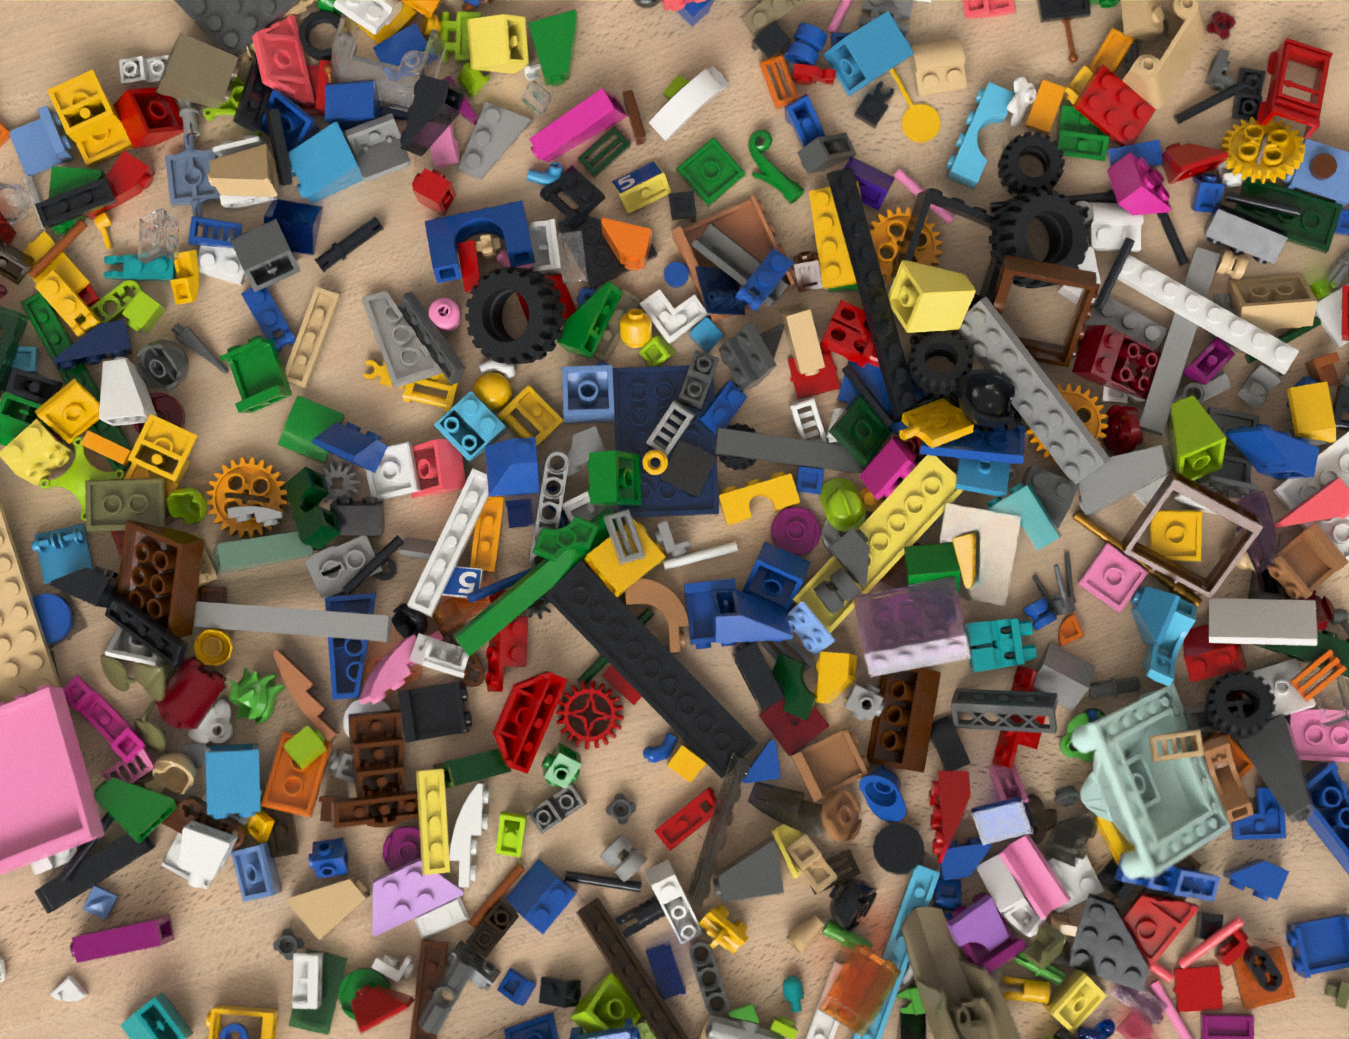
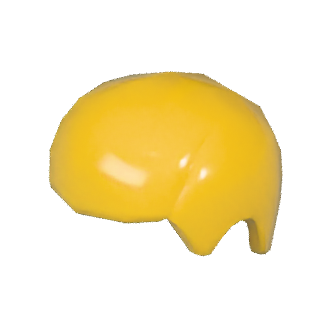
M498 372L484 373L477 378L473 385L474 395L491 412L503 410L513 399L511 383L504 375Z
M210 628L204 630L196 637L193 650L196 658L204 663V665L217 667L230 659L233 643L231 637L224 630Z

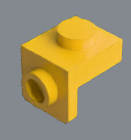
M1084 65L1064 90L1068 93L1066 98L1073 104L1094 73L1086 65Z

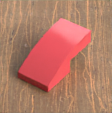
M963 0L965 18H985L1015 13L1014 0Z

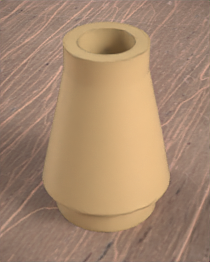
M813 915L807 921L790 930V934L786 939L797 952L801 953L809 948L824 925Z

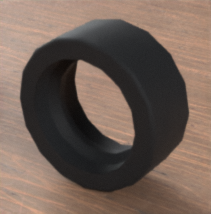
M317 11L308 15L300 25L299 39L302 47L311 58L317 61H332L344 53L348 44V34L343 22L337 15L329 11ZM328 23L336 28L338 40L328 49L320 50L313 47L309 40L311 30L319 24Z

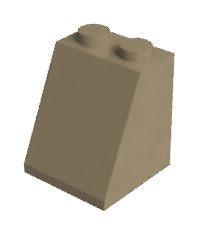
M180 33L171 48L156 92L218 109L222 102L227 103L232 89L228 88L230 80L234 81L238 74L239 67L236 66L238 57Z

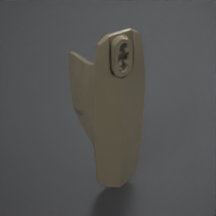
M934 907L913 908L904 919L901 929L919 996L934 1039H1021L996 981L989 976L985 968L961 957L946 924L947 921L942 909Z

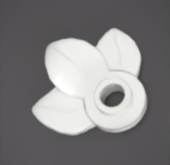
M1022 76L1014 80L1015 96L1007 106V110L1013 113L1011 126H1016L1022 121L1027 107L1036 98V90L1033 83L1027 82L1026 78Z
M220 699L210 710L199 728L188 731L189 737L200 744H207L211 741L216 744H224L229 741L233 735V728L230 723L232 716L231 706L224 699ZM221 727L222 731L217 735V730Z

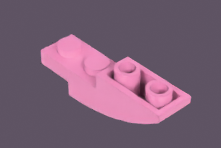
M439 630L426 635L438 640L444 639ZM414 634L393 646L378 662L362 690L359 699L361 704L370 701L375 704L386 697L385 691L390 688L394 691L406 683L404 678L411 674L409 667L416 664L409 660L417 639Z

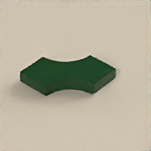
M779 653L772 674L784 692L785 706L783 711L803 720H809L817 696L807 688L804 682V663Z

